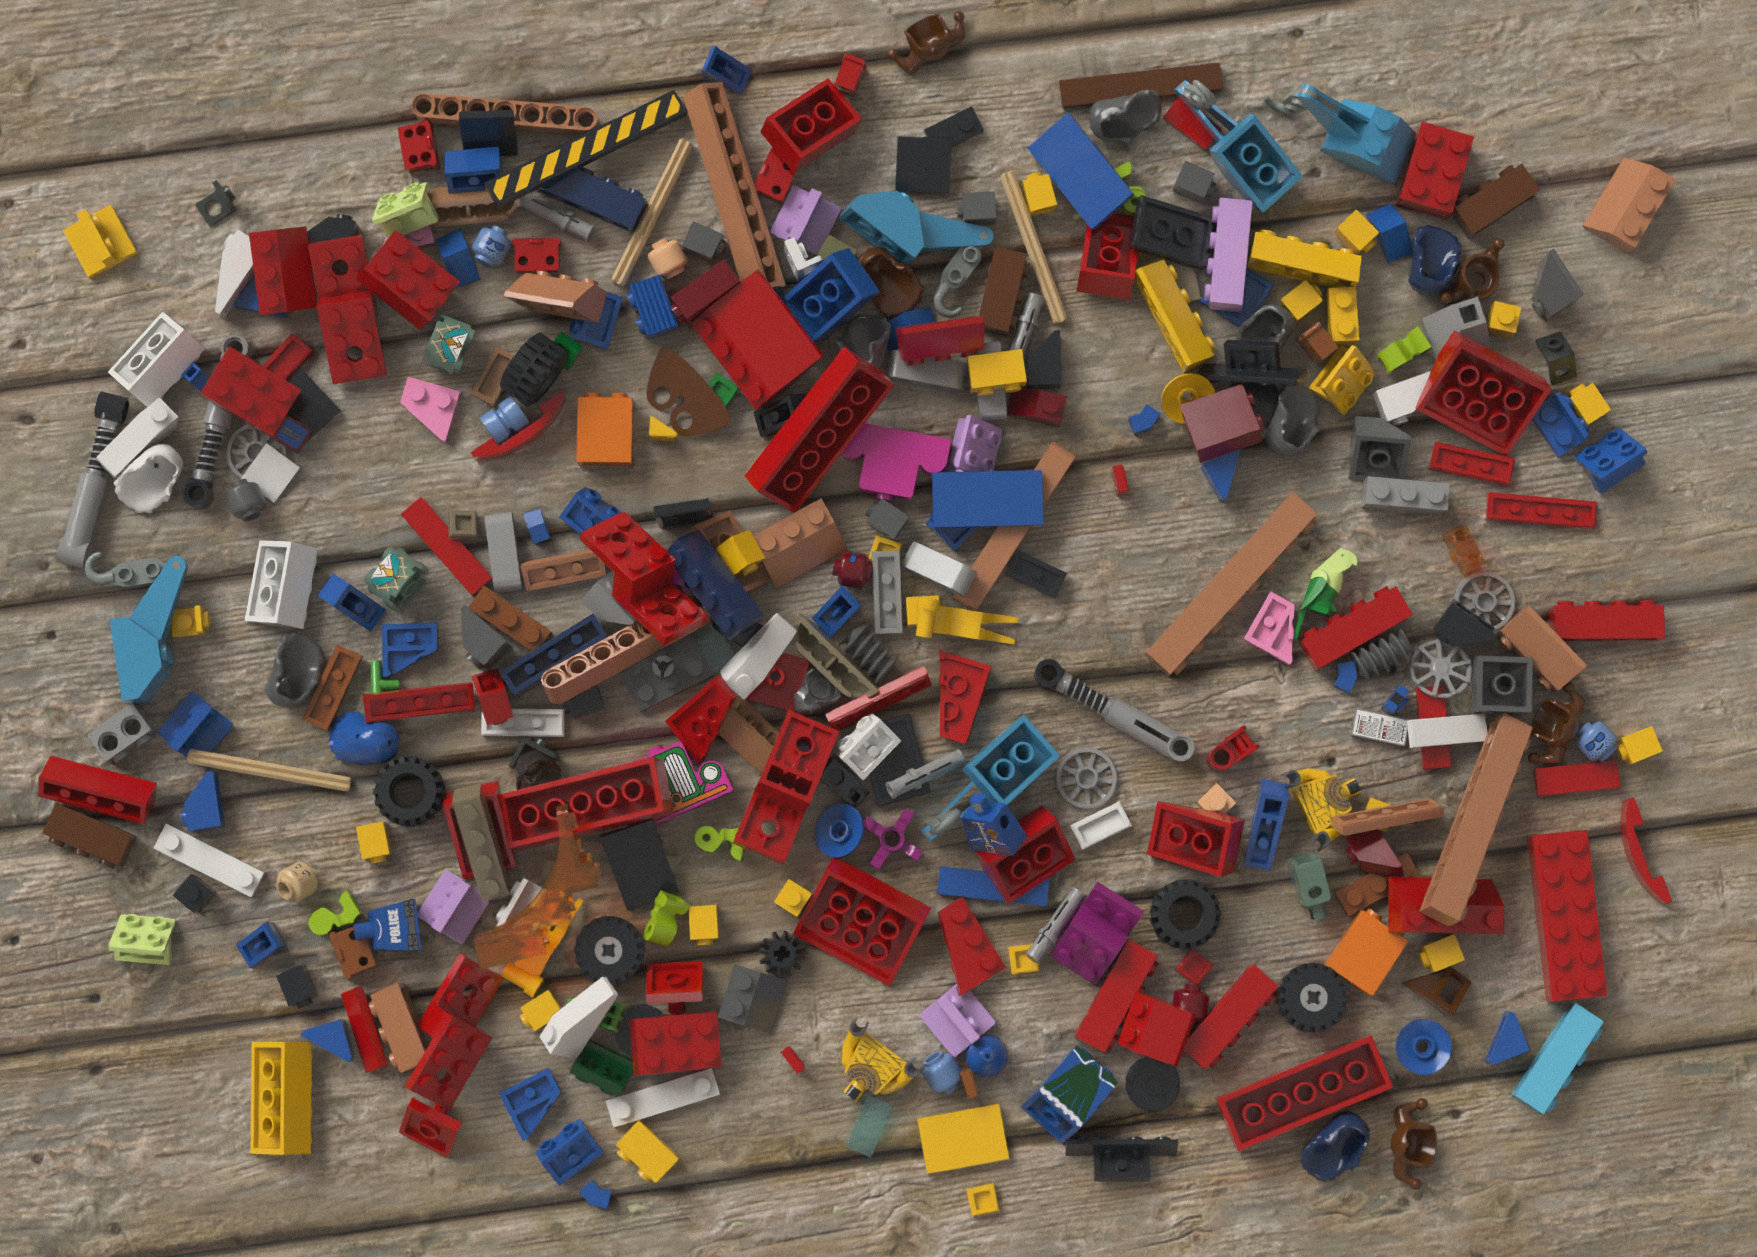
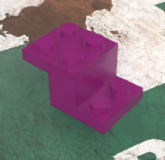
M1097 881L1049 956L1096 985L1118 955L1128 935L1138 923L1144 911Z

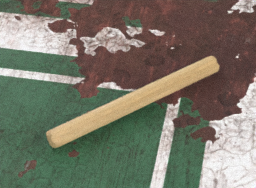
M685 139L679 140L612 276V282L623 287L626 285L693 148L691 142Z
M1006 172L1001 175V181L1054 324L1063 323L1067 320V315L1015 172Z
M190 749L187 756V762L194 765L346 792L351 787V778L341 775Z

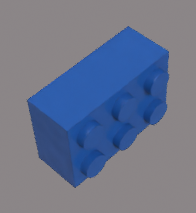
M850 248L829 255L785 295V299L791 313L813 342L816 343L829 338L880 291Z

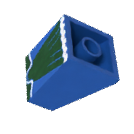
M1076 1045L1023 1103L1021 1108L1057 1141L1063 1144L1066 1139H1069L1084 1125L1119 1082L1114 1079L1113 1074L1107 1068L1101 1067L1094 1061L1092 1055L1087 1050Z

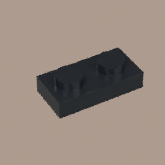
M972 106L924 129L926 137L952 138L951 148L984 132Z
M1019 550L1006 574L1007 577L1056 599L1067 575L1066 572Z

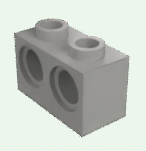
M132 703L87 734V736L105 762H115L118 764L129 757L128 751L136 746L141 748L152 740L151 735L156 731L139 706ZM138 720L141 729L137 734L131 735L129 725L131 722ZM115 736L118 740V745L116 749L109 751L106 748V742L110 737Z

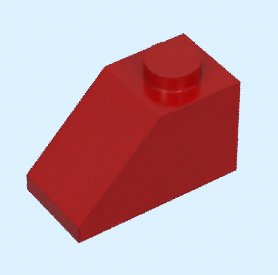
M498 668L471 676L486 724L500 725L513 718Z

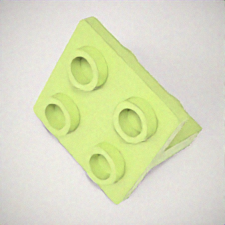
M417 182L405 187L403 192L398 194L388 193L379 199L372 221L374 225H381L387 238L395 230L404 236L438 222L439 217L427 195L429 189L427 182L420 185Z
M135 914L120 915L109 943V951H114V960L170 965L172 960L171 935L175 927V919L161 916H138Z

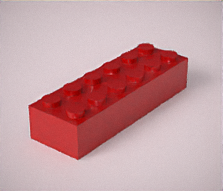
M843 347L744 477L760 494L793 513L797 512L895 384L881 369L848 348Z
M656 757L499 794L508 849L518 851L674 814L665 763L663 759Z
M1581 830L1528 836L1527 846L1546 1002L1607 996L1588 831Z
M1366 1035L1214 1099L1235 1150L1240 1151L1391 1089L1393 1085L1372 1035Z

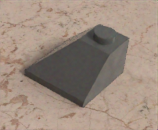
M1555 249L1549 251L1539 262L1531 298L1534 302L1532 307L1539 317L1543 316L1545 321L1566 310L1584 295Z
M1355 416L1351 436L1349 479L1365 480L1368 476L1404 479L1411 436L1383 418Z

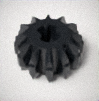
M783 931L782 940H779L777 932H773L772 936L775 940L773 944L767 938L763 940L766 945L770 946L769 950L759 948V953L768 954V957L760 960V964L770 961L772 964L767 967V973L772 972L776 966L778 967L776 977H781L782 968H785L787 976L790 977L792 976V971L789 968L790 965H793L797 970L801 969V966L794 962L795 958L805 960V955L796 954V951L805 948L804 944L794 947L793 944L798 940L797 935H794L790 942H788V931ZM781 946L787 947L786 952L790 951V957L784 958L783 962L777 961L778 957H774L775 950L779 951Z

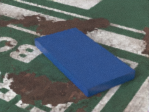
M1068 112L1028 147L1031 154L1049 174L1054 183L1092 230L1097 229L1135 195Z
M1042 470L932 473L933 528L1044 525Z

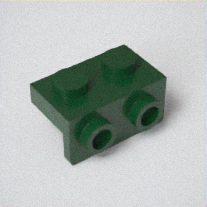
M589 1039L573 1063L569 1073L575 1075L576 1079L583 1083H592L600 1087L601 1091L608 1095L620 1096L632 1075L633 1060Z

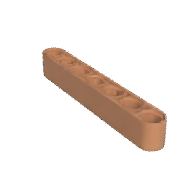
M428 93L418 94L411 103L417 120L422 123L424 119H427L431 124L460 126L459 112L484 108L486 111L514 110L516 131L581 136L599 127L596 112L586 106ZM428 103L432 105L428 113L422 114L418 112L422 104ZM454 105L459 108L458 112L453 116L445 114L449 106ZM531 112H536L540 115L539 119L532 123L527 122L526 116ZM556 115H565L567 117L566 121L561 125L554 124L552 121ZM584 117L594 119L593 123L588 127H583L579 124L580 120Z
M1054 441L1035 468V470H1042L1043 508L1076 455ZM1031 526L997 527L971 567L978 574L966 596L961 597L954 594L952 599L971 611H977Z
M693 592L686 594L689 599L708 615L705 625L711 622V615ZM664 612V613H663V614H670V615H672V616L674 615L673 613H670V612ZM637 621L544 672L541 682L548 700L555 704L564 703L699 628L663 645Z

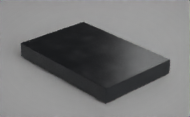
M1141 195L1137 200L1129 248L1198 270H1204L1207 265L1210 235L1213 232L1214 222H1212L1211 216Z
M709 498L653 506L655 518L661 528L703 522L713 518Z
M910 713L882 720L901 742L869 774L878 807L931 793L929 782H926L918 790L912 789L896 798L890 797L886 789L887 782L905 775L906 771L911 768L915 770L924 766Z
M653 819L629 824L600 835L627 911L655 902V898L660 890L673 895L679 893Z

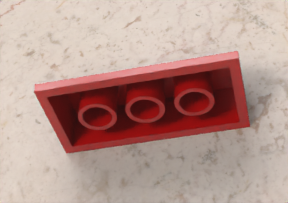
M1388 877V932L1505 934L1504 904L1492 879L1475 880L1477 887L1466 903L1468 907L1466 916L1462 921L1446 926L1419 912L1432 878Z

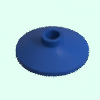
M842 803L827 808L819 817L815 828L817 846L825 855L833 858L846 857L854 852L861 843L864 834V822L859 811L851 805Z
M1417 1019L1411 1021L1398 1034L1396 1040L1398 1059L1406 1069L1413 1073L1421 1075L1435 1073L1446 1065L1451 1055V1040L1447 1031L1433 1020ZM1421 1041L1427 1045V1049L1424 1052H1420L1417 1049V1045Z

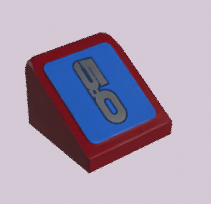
M286 415L272 438L299 454L312 430Z

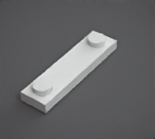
M165 824L154 846V849L252 898L265 875V872L169 824Z
M710 1068L607 1100L606 1104L614 1128L720 1095L713 1069Z

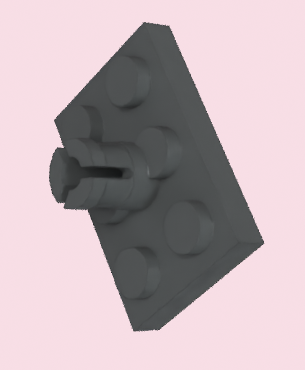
M693 633L620 672L640 712L714 676Z

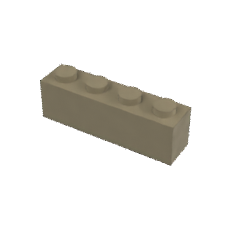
M482 784L455 789L452 804L482 902L509 896L510 879Z

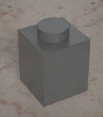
M1185 161L1172 191L1202 204L1205 196L1211 197L1217 184L1212 182L1215 173Z
M995 191L962 193V201H957V217H963V222L975 225L995 224Z
M693 221L682 244L684 252L713 264L716 257L721 258L726 243H723L722 233Z
M883 498L878 504L873 502L865 514L869 517L867 525L892 541L896 540L909 520L907 514Z

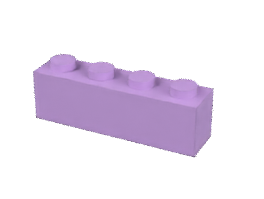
M1220 198L1219 207L1213 206L1212 222L1217 223L1216 232H1211L1209 248L1214 249V258H1208L1207 274L1212 275L1211 284H1206L1204 296V300L1209 301V310L1241 312L1252 200Z

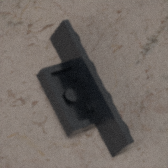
M1227 340L1224 343L1226 364L1205 363L1195 373L1204 376L1211 383L1218 381H1231L1233 384L1255 382L1261 386L1273 383L1282 384L1284 387H1293L1298 385L1307 375V369L1281 368L1279 342Z
M1079 1136L1066 1139L1065 1156H1093L1094 1182H1150L1149 1156H1176L1178 1139H1171L1165 1136L1155 1139H1143L1137 1136L1129 1137L1128 1139H1115L1109 1136L1100 1139H1087L1086 1137Z

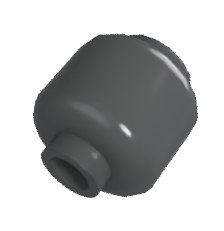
M247 479L234 482L231 485L232 488L226 494L232 515L242 519L244 522L252 521L262 516V511L266 507V501L259 484L248 482Z

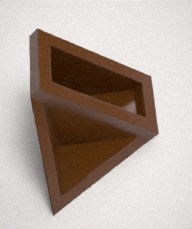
M1449 966L1446 969L1401 983L1444 1016H1452L1468 990L1471 981Z

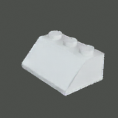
M162 312L108 373L148 407L159 397L163 399L168 389L181 379L183 372L192 362L195 363L199 359L205 348Z
M259 540L245 621L284 628L303 629L307 618L309 595L312 591V578L317 563L318 548L294 542Z

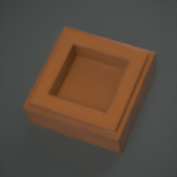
M971 1070L961 1071V1079L968 1099L978 1096L979 1093Z

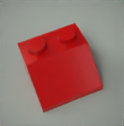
M1136 991L1117 1044L1136 1053L1178 1067L1196 1014L1158 996Z

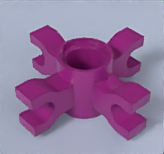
M905 808L896 824L886 828L870 817H866L864 828L879 837L881 844L878 852L870 862L871 866L880 870L890 852L898 850L916 862L919 860L923 851L905 841L903 833L915 813ZM894 831L899 834L900 843L897 846L890 847L886 845L884 837L888 832Z

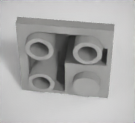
M1478 297L1453 304L1421 319L1435 361L1454 330L1490 349L1487 322Z
M612 571L597 581L581 601L600 621L632 625L637 620L612 597L614 572Z

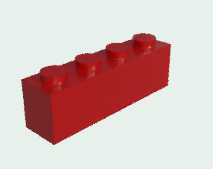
M1385 586L1373 593L1375 599L1365 603L1363 599L1349 607L1351 610L1349 614L1342 617L1338 613L1326 620L1328 626L1318 630L1315 626L1303 633L1304 639L1299 642V645L1314 671L1411 617L1413 614L1398 588L1394 587L1389 590Z
M1654 600L1639 601V605H1628V601H1612V606H1601V601H1585L1584 606H1574L1573 601H1559L1557 606L1549 609L1550 627L1563 641H1659L1665 638L1664 605H1656Z
M50 755L39 775L38 797L145 824L156 801L157 783Z
M1127 939L1074 1037L1105 1053L1106 1049L1112 1050L1119 1038L1115 1033L1120 1024L1124 1026L1135 992H1144L1146 987L1142 986L1146 976L1152 977L1159 964L1155 961L1158 955Z
M1250 964L1207 1013V1017L1200 1021L1188 1035L1183 1052L1202 1069L1206 1070L1208 1066L1213 1069L1223 1058L1220 1052L1226 1046L1231 1048L1239 1040L1241 1035L1238 1032L1244 1025L1250 1027L1259 1017L1256 1011L1263 1004L1268 1006L1278 995L1275 992L1278 985L1257 966Z

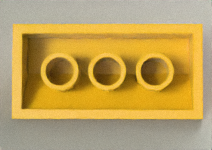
M1260 230V232H1255L1253 235L1246 267L1251 270L1303 282L1307 280L1311 284L1314 283L1329 288L1355 287L1359 281L1362 256L1355 255L1356 252L1354 250L1340 248L1337 251L1329 249V245L1321 242H1313V245L1303 243V239L1295 236L1281 238L1277 237L1275 232L1269 230Z
M1161 260L1137 269L1134 281L1183 374L1213 360V352L1216 348L1209 336L1204 337L1200 329L1203 327V323L1197 312L1192 314L1188 306L1191 301L1184 288L1179 289L1175 281L1178 279L1175 269L1171 264L1167 266L1166 262Z
M252 1042L250 1154H311L312 1042Z

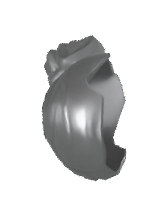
M817 668L810 669L803 677L801 688L794 694L795 709L802 715L812 714L820 708L834 704L840 698L841 692Z

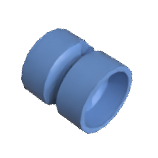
M511 396L498 404L497 411L491 409L480 417V420L499 446L512 438L513 432L519 433L531 425Z

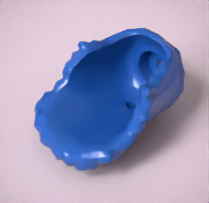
M347 711L343 716H338L334 719L329 731V747L335 754V758L342 762H354L358 765L382 764L389 762L399 749L400 735L393 726L383 721L366 723L363 714L360 712L352 713Z

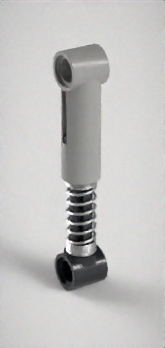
M230 335L221 344V358L229 346L233 347L239 344L243 346L242 354L251 359L252 348L243 337ZM208 402L203 421L206 424V433L203 434L204 441H201L203 446L199 448L201 452L197 456L199 461L195 463L197 468L193 470L192 477L189 478V481L182 489V496L185 502L191 507L200 510L208 508L214 500L212 479L214 476L212 473L214 474L215 472L213 468L217 466L215 460L219 459L217 453L221 452L219 450V446L222 445L221 438H224L223 435L226 434V430L230 429L233 415L211 402ZM197 488H203V498L193 501V491Z
M100 392L97 397L94 411L95 418H98L96 425L98 429L95 430L97 435L93 437L95 442L91 444L93 450L89 452L91 458L87 459L89 465L85 466V472L80 474L65 536L61 539L57 551L58 563L85 569V563L88 557L91 556V542L108 480L105 478V468L96 460V457L114 440L113 435L117 433L118 425L125 422L129 410L128 397Z
M1044 659L1036 666L1034 679L1039 686L1050 688L1053 691L1057 690L1061 694L1065 692L1064 695L1068 694L1071 696V699H1077L1078 703H1084V707L1088 705L1091 707V710L1095 709L1097 714L1104 717L1106 723L1163 754L1172 762L1183 763L1193 755L1195 750L1194 743L1189 736L1177 732L1118 697L1115 700L1112 697H1105V693L1101 695L1099 690L1094 691L1092 686L1087 687L1085 682L1082 684L1079 682V679H1073V675L1067 673L1066 669L1062 668L1056 660ZM1052 667L1056 672V677L1051 681L1044 680L1041 676L1042 668ZM1144 727L1167 739V743L1145 731ZM1181 741L1186 745L1187 752L1185 755L1179 756L1174 753L1172 747L1174 742Z

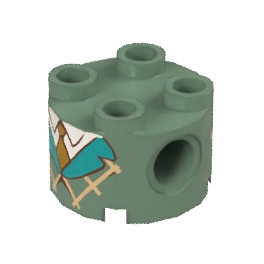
M441 313L421 363L439 369L451 376L453 373L459 374L465 355L461 354L463 348L469 350L475 334V330L471 329L472 325L460 322Z
M389 547L381 557L383 561L376 569L373 568L367 573L364 581L368 584V591L380 597L393 611L401 610L399 606L401 603L407 606L422 589L426 582L422 576L423 574L428 575L429 570L424 564L411 558L403 548L395 550L393 547Z

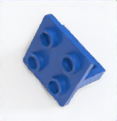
M1617 428L1607 433L1605 437L1594 444L1586 447L1575 458L1579 464L1587 469L1595 489L1599 493H1603L1644 466L1643 456L1648 452L1638 441L1621 428Z
M191 691L159 729L158 735L169 743L168 745L175 751L187 757L190 749L212 753L233 728L234 724L195 692Z

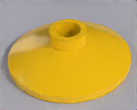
M1195 373L1182 374L1172 379L1164 388L1161 397L1162 408L1171 420L1185 424L1180 405L1214 394L1215 391L1211 382L1204 376ZM1191 392L1188 397H1182L1184 393Z

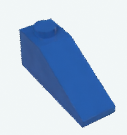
M1261 779L1244 866L1271 871L1289 799V789H1285L1284 786L1289 784Z

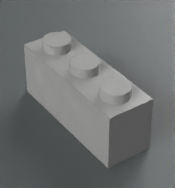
M1368 476L1363 481L1361 508L1443 515L1448 511L1450 483Z

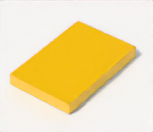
M999 1104L917 1118L927 1174L1009 1159Z

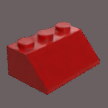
M307 226L249 233L260 315L317 308L313 270L308 250Z
M974 316L896 328L900 361H907L909 366L923 364L924 358L934 357L936 362L950 360L951 354L961 353L962 358L978 355L977 350L984 349V317Z
M1040 806L1018 821L1027 838L1013 856L974 850L984 872L1007 904H1010L1076 860L1058 820L1043 806Z

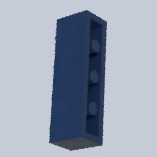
M585 167L536 190L633 234L647 207L646 199L643 198L644 194L632 188L626 191L618 187V182L604 177L603 180L594 176L595 173Z
M699 529L678 537L667 551L676 559L675 569L729 640L750 631L764 616Z
M592 613L499 673L513 695L519 698L541 684L542 675L548 669L604 640L608 636Z

